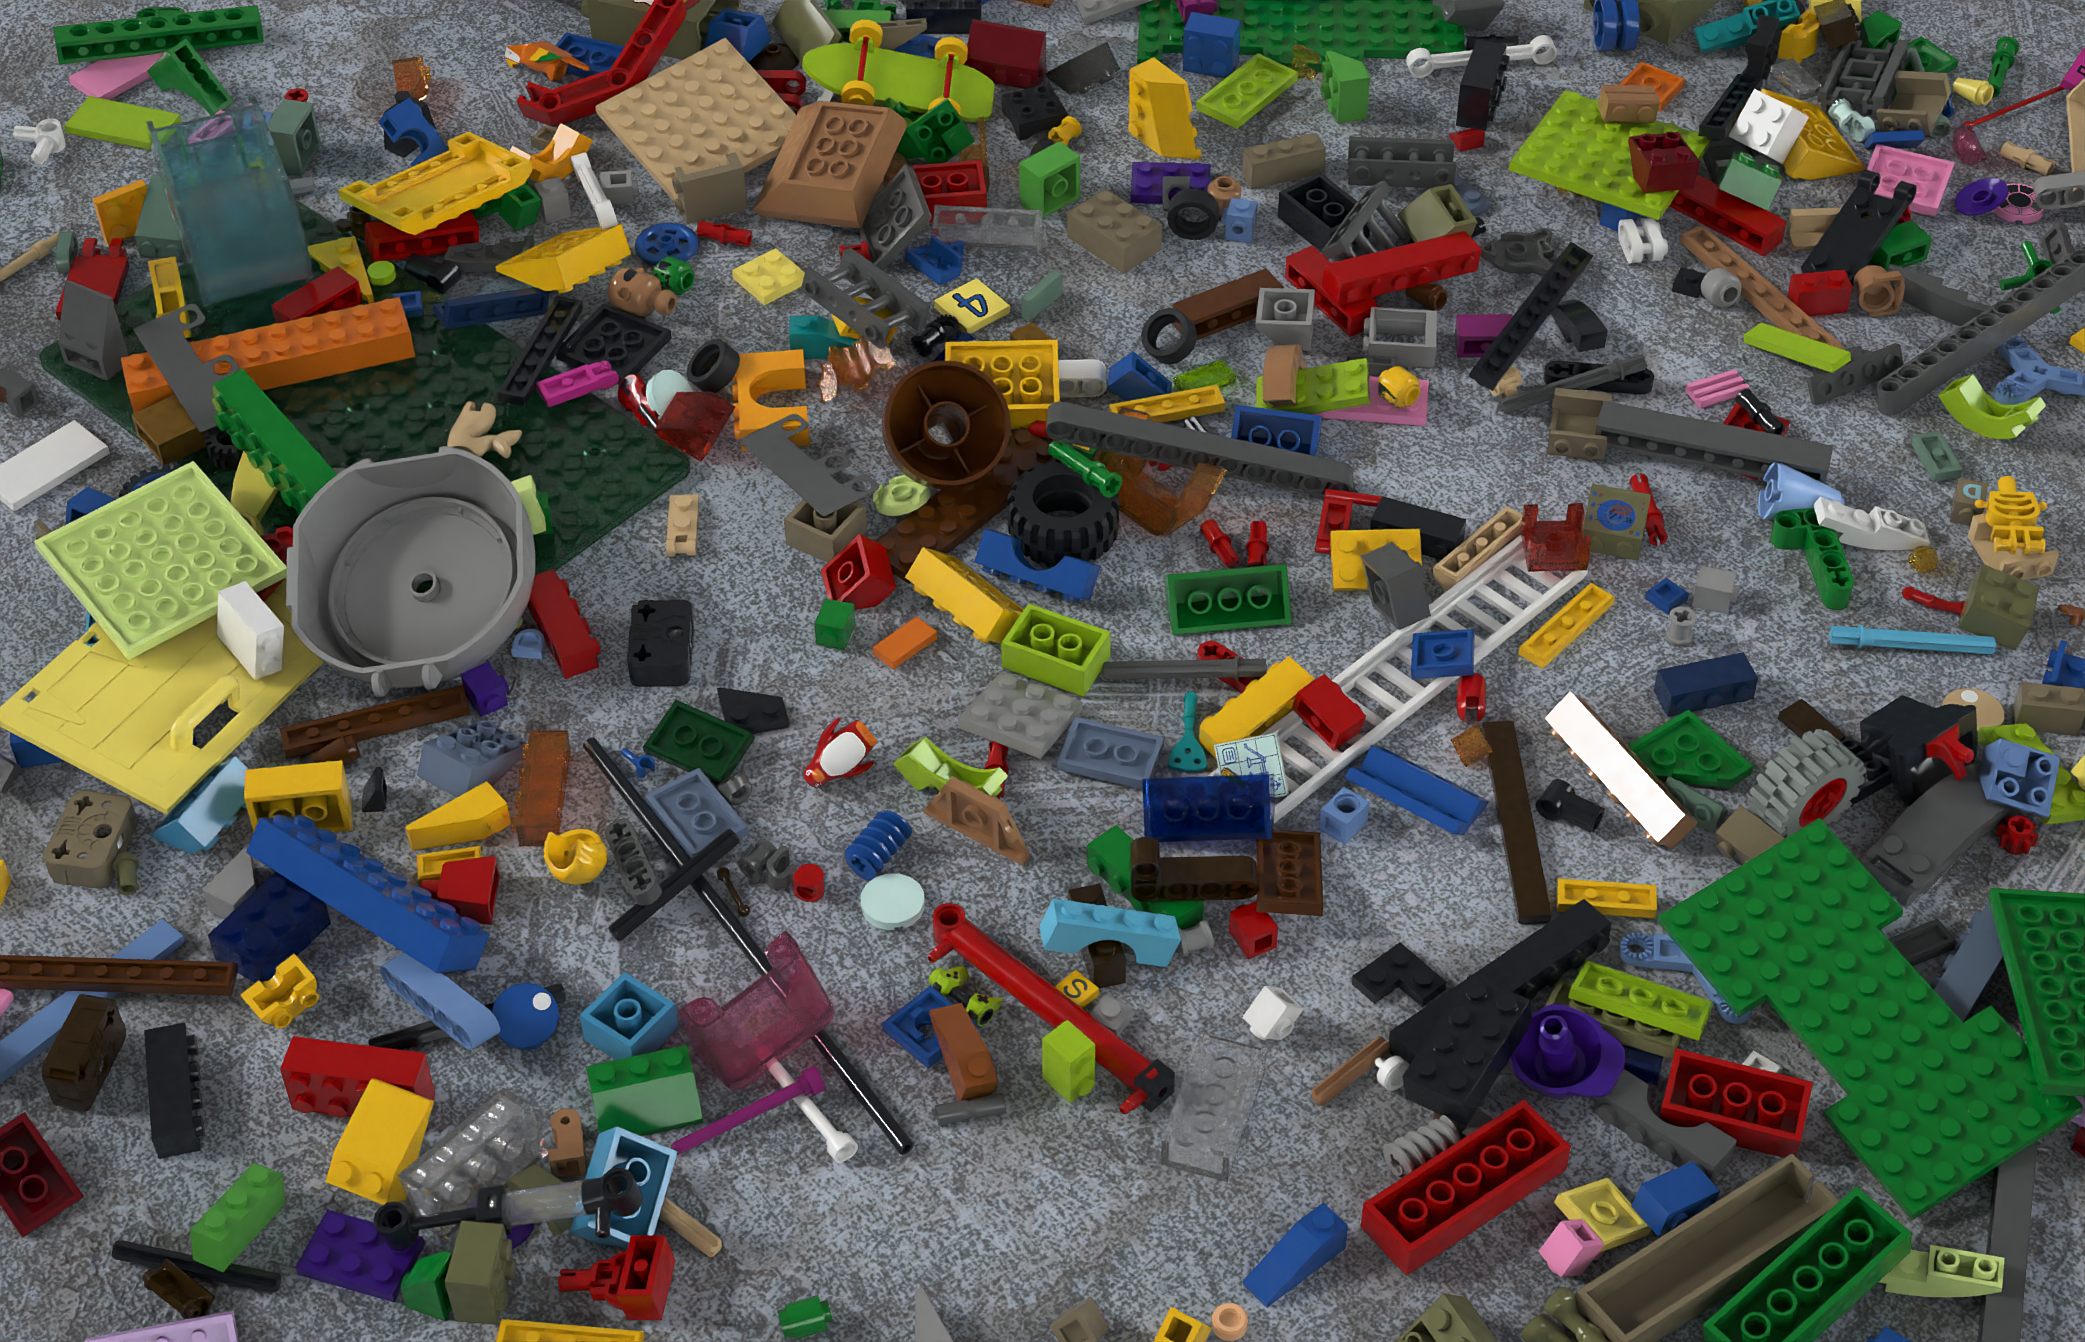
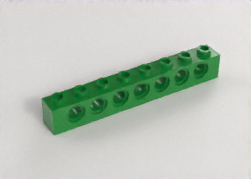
M258 5L53 27L59 65L164 53L184 39H187L195 50L264 42Z

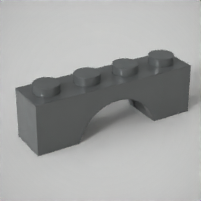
M1623 1069L1611 1092L1595 1099L1593 1113L1598 1115L1605 1123L1617 1127L1626 1133L1630 1139L1643 1144L1654 1151L1661 1159L1669 1161L1677 1167L1693 1161L1714 1182L1732 1161L1737 1140L1708 1122L1695 1127H1677L1664 1122L1654 1114L1648 1104L1647 1092L1649 1084Z

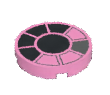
M2019 183L2007 184L2009 191L2007 198L2000 206L1993 210L1998 217L2007 222L2015 223L2018 220L2023 221L2022 224L2038 221L2043 217L2045 211L2037 205L2033 187Z

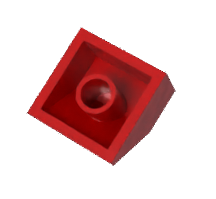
M858 534L821 569L828 599L852 603L855 610L877 607L896 589L886 547L862 534Z

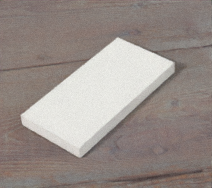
M73 420L0 464V500L15 512L110 454L109 448Z

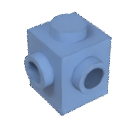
M1231 198L1229 207L1224 208L1222 214V224H1226V240L1252 243L1257 226V201Z

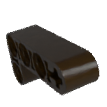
M1151 837L1137 838L1130 845L1131 895L1137 901L1244 900L1254 897L1259 891L1257 864L1252 857L1243 855L1160 857L1159 843Z

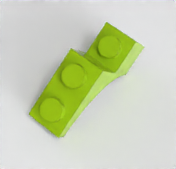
M926 736L910 744L893 763L916 791L928 786L931 789L936 787L940 791L952 777H955L963 782L972 784L976 789L990 796L996 797L1002 791L1000 785L1008 777L1000 767L995 769H978L965 765L945 754Z

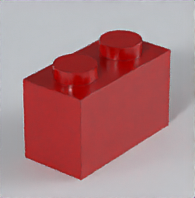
M1845 270L1791 275L1787 298L1808 316L1847 313L1853 286Z
M1323 674L1299 690L1292 706L1293 711L1332 751L1358 735L1366 719V715L1360 706L1353 703L1342 692L1340 686L1332 682L1326 674Z

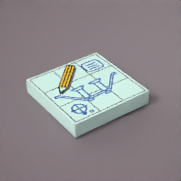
M1277 733L1214 745L1226 807L1289 795Z

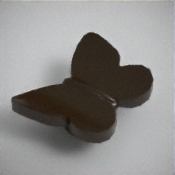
M352 206L349 212H347V219H339L337 221L336 229L339 232L351 231L353 236L365 241V223L382 220Z

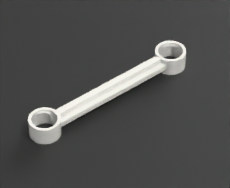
M1540 35L1535 37L1530 44L1507 46L1506 55L1510 56L1509 61L1533 58L1536 64L1545 65L1556 58L1557 49L1551 37ZM1550 46L1546 52L1536 54L1540 48ZM1417 48L1407 55L1406 63L1412 76L1423 78L1428 76L1433 69L1466 66L1473 50L1431 55L1427 49ZM1421 59L1427 60L1422 66H1413L1415 62Z
M586 152L571 156V162L578 182L581 181L596 212L601 229L604 230L617 226L618 223L610 199L607 200L591 168Z

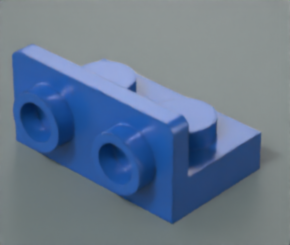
M2061 640L2058 651L2051 649L2046 667L2052 668V671H2045L2042 684L2084 688L2085 691V659L2065 654L2067 641Z

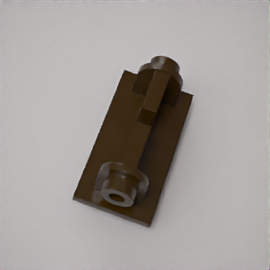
M167 1258L164 1259L159 1270L149 1269L142 1277L144 1287L147 1290H152L171 1305L184 1319L206 1316L215 1298L212 1293Z

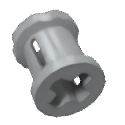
M1676 607L1670 611L1669 622L1671 624L1665 634L1670 644L1681 647L1687 646L1692 642L1693 634L1691 629L1697 619L1696 613L1687 607Z
M1206 920L1200 921L1197 926L1184 930L1178 928L1181 941L1177 947V952L1181 957L1187 956L1190 951L1204 947L1207 950L1214 948L1213 934Z

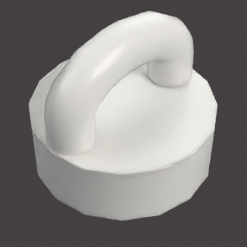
M1393 1056L1387 1060L1380 1057L1375 1060L1376 1066L1379 1067L1377 1081L1384 1088L1393 1091L1404 1085L1402 1076L1410 1065L1403 1058Z

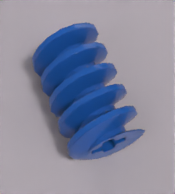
M889 810L879 811L874 819L868 823L867 828H864L860 835L854 839L852 845H849L845 850L847 864L862 879H874L876 872H880L883 869V864L888 863L891 855H895L898 847L903 846L905 839L911 836V826L903 817Z

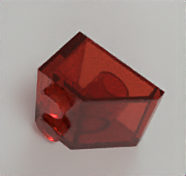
M676 392L654 428L653 433L702 462L717 440L735 406L713 392Z

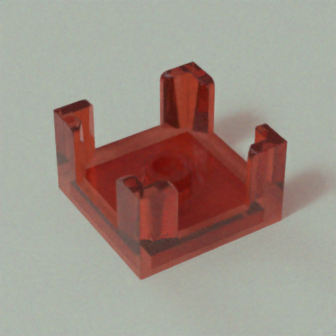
M1583 503L1568 504L1566 520L1537 521L1538 505H1524L1520 532L1528 572L1587 570L1591 541L1590 536L1583 537L1582 528L1585 516Z

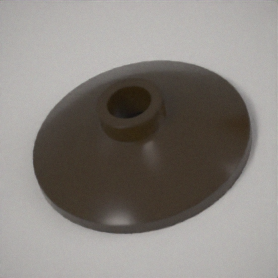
M781 43L767 44L760 53L749 61V64L755 70H793L799 63L798 58L788 45Z

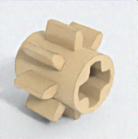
M1510 367L1493 391L1490 390V392L1494 396L1500 395V399L1519 394L1517 387L1522 385V376L1516 367Z

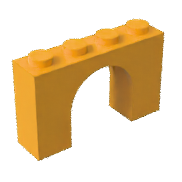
M803 349L738 354L740 358L739 367L732 379L733 382H737V384H732L733 401H738V403H733L734 420H739V422H734L735 439L744 438L792 414L799 415L808 423L807 406L771 408L755 402L760 396L769 392L806 389ZM788 420L783 423L782 427L784 430L793 431L798 429L801 423L797 420ZM809 426L788 439L797 447L810 446ZM741 444L742 451L748 450Z

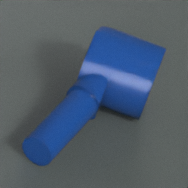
M627 748L621 750V754L636 766V775L639 778L646 777V771L643 767H647L653 772L655 771V760L651 756L642 755L637 757Z

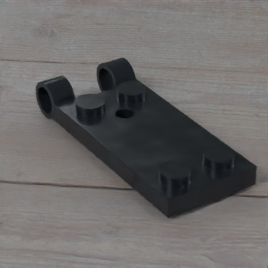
M1867 169L1864 170L1858 179L1857 187L1801 266L1802 274L1845 270L1853 286L1855 275L1859 270L1868 265L1903 212L1913 202L1917 190L1916 185L1900 181L1895 188L1893 198H1885L1873 194L1880 184V174ZM1865 216H1871V217H1870L1869 219H1867V220L1861 219V218H1863V217H1865Z

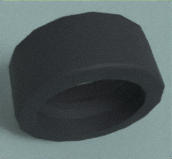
M1185 189L1176 193L1171 198L1167 215L1168 226L1174 234L1184 239L1201 240L1207 238L1216 229L1219 206L1215 198L1206 191ZM1185 207H1195L1206 212L1209 218L1201 222H1191L1182 218L1178 211Z
M1166 308L1152 314L1145 322L1141 332V340L1145 350L1160 363L1170 365L1179 363L1189 356L1197 341V330L1193 322L1178 309ZM1175 322L1181 324L1182 333L1177 343L1169 349H1158L1156 340L1160 331L1168 324Z
M712 339L704 343L694 353L687 366L686 375L688 381L705 394H714L722 390L729 384L737 372L740 361L739 355L721 339Z

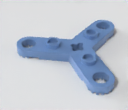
M2018 336L2012 337L1996 348V351L2015 371V373L2006 377L2005 381L1998 382L1993 396L1998 402L2005 405L2019 404L2045 388L2056 390L2064 395L2076 394L2085 396V375H2083V372L2048 365L2032 348L2026 346L2022 338L2018 339Z
M1631 932V934L1628 933L1622 938L1619 955L1625 963L1639 967L1693 972L1709 999L1714 1002V1007L1725 1021L1740 1024L1746 1022L1751 1017L1752 1010L1740 1017L1733 1010L1730 1011V1008H1727V1003L1669 935L1656 933L1654 935L1641 934V932H1637V934ZM1630 945H1639L1645 949V952L1636 955L1637 953L1632 954L1633 952H1629L1627 948Z

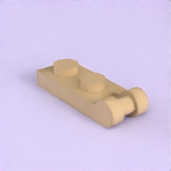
M699 494L670 495L666 539L667 557H676V554L686 553L687 556H697Z

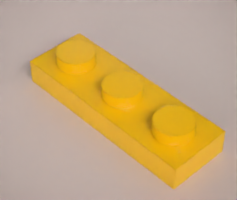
M1558 878L1557 912H1565L1585 899L1602 915L1656 919V885Z

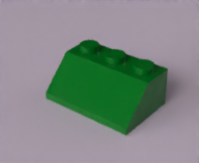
M687 1045L586 1066L599 1133L617 1126L639 1136H645L703 1123Z

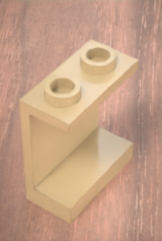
M1985 514L1973 516L1967 537L1985 565L2021 580L2053 575L2059 556L2057 550L2047 551L2044 554L2030 552L2029 555H2023L2021 549H2017L2015 554H2009L2008 551L1994 552L1993 542L1990 540L1993 527L1986 522Z

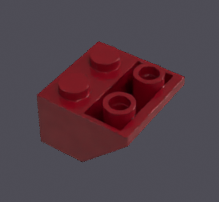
M1670 131L1663 134H1642L1641 136L1629 137L1628 143L1633 177L1644 193L1694 188L1700 160L1678 132Z

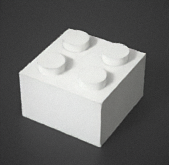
M1754 89L1733 126L1729 137L1783 164L1809 117L1795 108Z

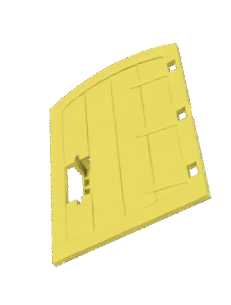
M274 592L264 603L284 625L282 670L256 680L253 679L217 636L218 614L130 660L124 656L100 625L95 622L82 637L71 643L0 706V727L167 815L316 671L324 661L316 656L294 632L292 628V612L286 606V599ZM94 636L99 641L92 647L86 645L85 643ZM30 692H34L37 696L28 703L23 700ZM228 700V708L238 714L202 749L193 745V729L219 704H223Z

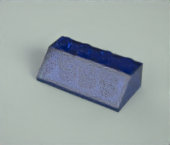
M1274 773L1142 779L1145 837H1151L1158 842L1273 838L1275 815Z

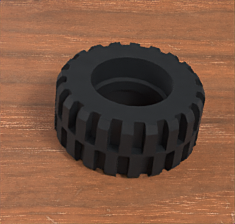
M1054 460L1048 461L1043 466L1038 464L1031 468V472L1025 471L1019 477V480L1013 483L1011 492L1008 494V531L1011 536L1021 539L1024 556H1031L1033 562L1038 564L1043 562L1046 563L1047 567H1054L1064 556L1075 557L1087 562L1091 559L1095 561L1103 556V552L1109 551L1113 546V542L1117 539L1119 528V494L1117 493L1110 498L1104 497L1098 488L1088 486L1080 474L1062 462L1056 463ZM1069 510L1080 514L1061 518L1050 516L1047 513Z

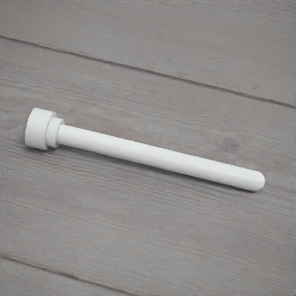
M759 1045L756 1047L755 1055L783 1088L796 1082L766 1046ZM804 1093L793 1098L794 1102L827 1140V1152L835 1162L842 1163L854 1156L858 1145L848 1133L837 1131Z

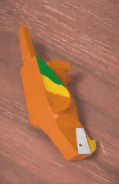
M545 40L507 46L505 51V60L511 68H515L516 64L523 63L535 71L546 73L550 81H558L565 77L568 63L585 71L590 70L588 65L572 57V54Z

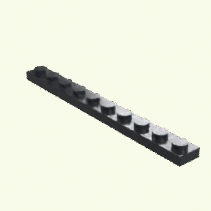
M1570 242L1473 367L1469 377L1474 379L1479 385L1493 391L1588 266L1593 255Z

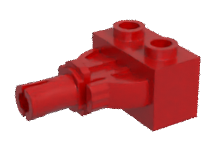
M631 1235L627 1251L620 1252L609 1260H597V1263H594L590 1269H561L559 1272L561 1276H558V1287L560 1292L590 1291L593 1301H606L610 1306L623 1310L627 1320H662L676 1260L665 1235Z

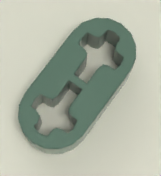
M74 231L59 232L55 251L57 272L69 273L73 259L77 257L78 241Z

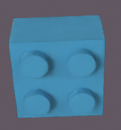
M626 972L617 978L579 1015L584 1040L615 1060L655 1052L679 1028L675 1003Z

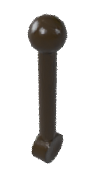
M725 867L719 868L717 870L718 880L724 881L738 906V914L741 917H747L750 914V908L748 905L743 904L730 881L729 869Z

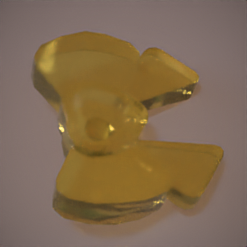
M1293 45L1291 50L1294 57L1292 64L1288 68L1297 71L1298 78L1307 77L1310 80L1316 77L1318 72L1307 66L1308 61L1316 64L1320 62L1321 59L1317 52H1312L1304 45Z

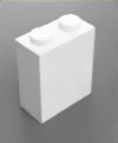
M246 581L219 590L217 636L254 680L282 670L284 625Z

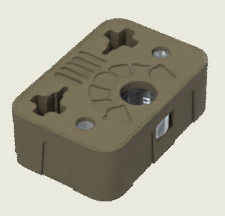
M78 791L70 797L43 854L50 878L53 879L54 883L102 889L111 884L116 872L113 870L112 863L118 854L126 852L130 839L138 826V820L131 799L128 796Z

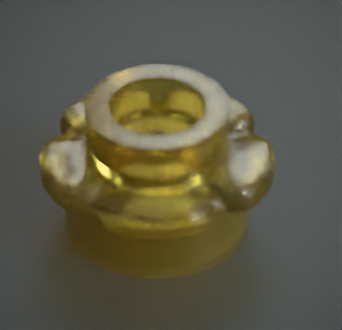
M1918 546L1909 555L1908 561L1918 572H1931L1937 568V552L1929 546Z

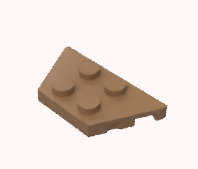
M952 777L923 810L924 814L1022 866L1031 858L1006 804L997 797L990 796L976 789L968 782Z

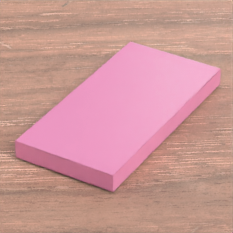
M164 53L99 60L69 76L70 84L87 96L110 100L150 78L151 76L147 70Z

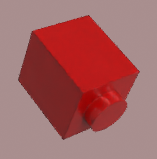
M1256 901L1240 905L1235 910L1230 911L1229 933L1247 959L1277 948L1278 926L1267 912H1257Z

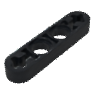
M1551 361L1545 365L1543 380L1547 385L1603 367L1607 364ZM1646 368L1645 370L1625 376L1622 381H1608L1583 390L1647 394L1652 391L1654 373Z

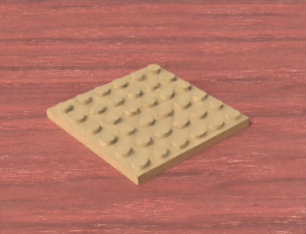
M726 38L595 106L600 118L674 202L675 199H678V194L675 193L672 178H676V167H681L684 174L727 165L726 154L736 152L744 167L745 174L778 156L797 116Z

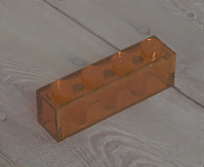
M530 730L529 741L523 744L522 754L525 767H520L519 784L522 787L515 794V806L518 809V813L512 815L511 821L512 833L517 834L519 846H545L544 842L549 832H553L555 835L560 834L571 756L568 730Z

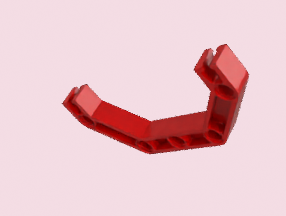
M654 0L610 70L552 90L528 82L526 89L531 100L527 101L525 100L526 96L520 95L516 101L523 116L556 127L560 123L566 124L597 113L595 106L646 80L687 15L684 1Z

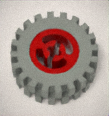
M1816 729L1814 733L1808 731L1804 733L1802 739L1798 737L1793 739L1791 746L1787 749L1783 747L1777 752L1779 756L1774 761L1770 759L1765 765L1767 770L1764 773H1759L1756 778L1758 784L1752 786L1749 792L1753 796L1748 798L1747 804L1750 806L1748 810L1785 839L1818 818L1828 827L1832 821L1836 823L1841 818L1839 814L1843 810H1848L1852 805L1850 800L1859 794L1860 789L1858 786L1864 783L1865 777L1863 774L1866 773V768L1856 755L1827 730Z

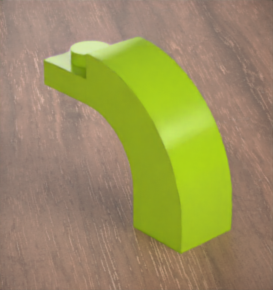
M1974 374L1952 381L1938 395L1948 412L1959 423L1984 437L1993 439L2016 438L2026 426L2033 424L2039 419L2038 414L2046 407L2041 397L2015 405L2002 404L1991 398L1983 390Z

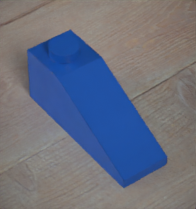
M1323 1202L1296 1222L1243 1280V1285L1268 1308L1345 1250L1348 1225Z

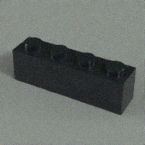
M185 1022L144 1030L151 1139L157 1156L161 1159L201 1151L200 1137L205 1136V1127L202 1115L198 1116L197 1109L203 1108L200 1088L195 1087V1082L201 1081L198 1062H193V1055L199 1053L195 1034L189 1035Z

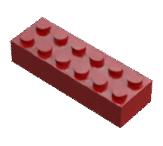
M1522 1100L1364 1202L1360 1227L1407 1276L1567 1169L1571 1146L1525 1100Z

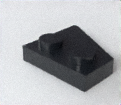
M722 687L717 688L724 721L753 734L789 727V719L783 697Z

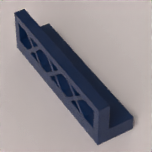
M531 287L445 300V303L434 304L433 312L446 329L544 315L547 312L550 291Z

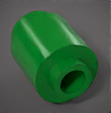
M818 1295L786 1304L785 1309L777 1311L785 1339L794 1337L797 1340L828 1330L826 1323L833 1321L828 1301L820 1302Z

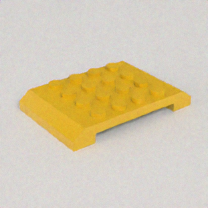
M468 131L448 140L449 150L373 185L358 180L338 189L341 200L401 231L416 235L425 230L434 229L438 224L446 220L458 218L460 214L470 209H477L487 201L501 198L503 194L524 185L533 169L531 160Z

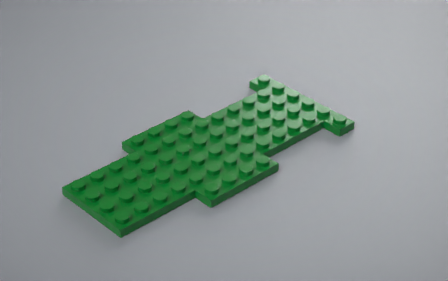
M1152 0L1140 5L1137 65L1153 57L1162 63L1163 53H1183L1184 28L1186 24L1183 22L1175 0ZM1217 0V11L1214 12V16L1241 20L1239 55H1256L1259 53L1300 72H1322V63L1325 62L1326 51L1339 53L1361 61L1363 64L1364 58L1406 59L1407 55L1417 48L1427 49L1431 55L1465 51L1463 26L1445 22L1441 7L1433 6V0Z

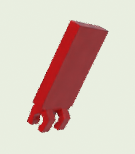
M85 238L82 245L83 254H78L77 257H74L67 277L69 281L112 297L115 310L130 267L128 258H126L127 251L122 248L124 244L123 238H112L109 245V255H100V249L95 248L97 245L96 238ZM64 288L56 309L58 320H61Z

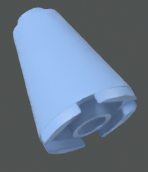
M1773 462L1763 478V481L1768 483L1765 491L1760 490L1758 513L1760 517H1763L1762 519L1774 520L1775 515L1780 511L1814 508L1813 504L1819 497L1838 501L1842 505H1844L1845 501L1841 497L1840 491L1787 465Z

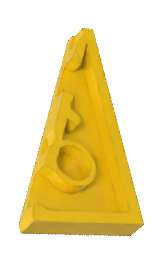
M355 236L343 237L304 247L305 256L308 260L312 258L316 260L320 265V269L325 272H329L339 266L359 281L362 300H366L369 303L374 302L373 293Z

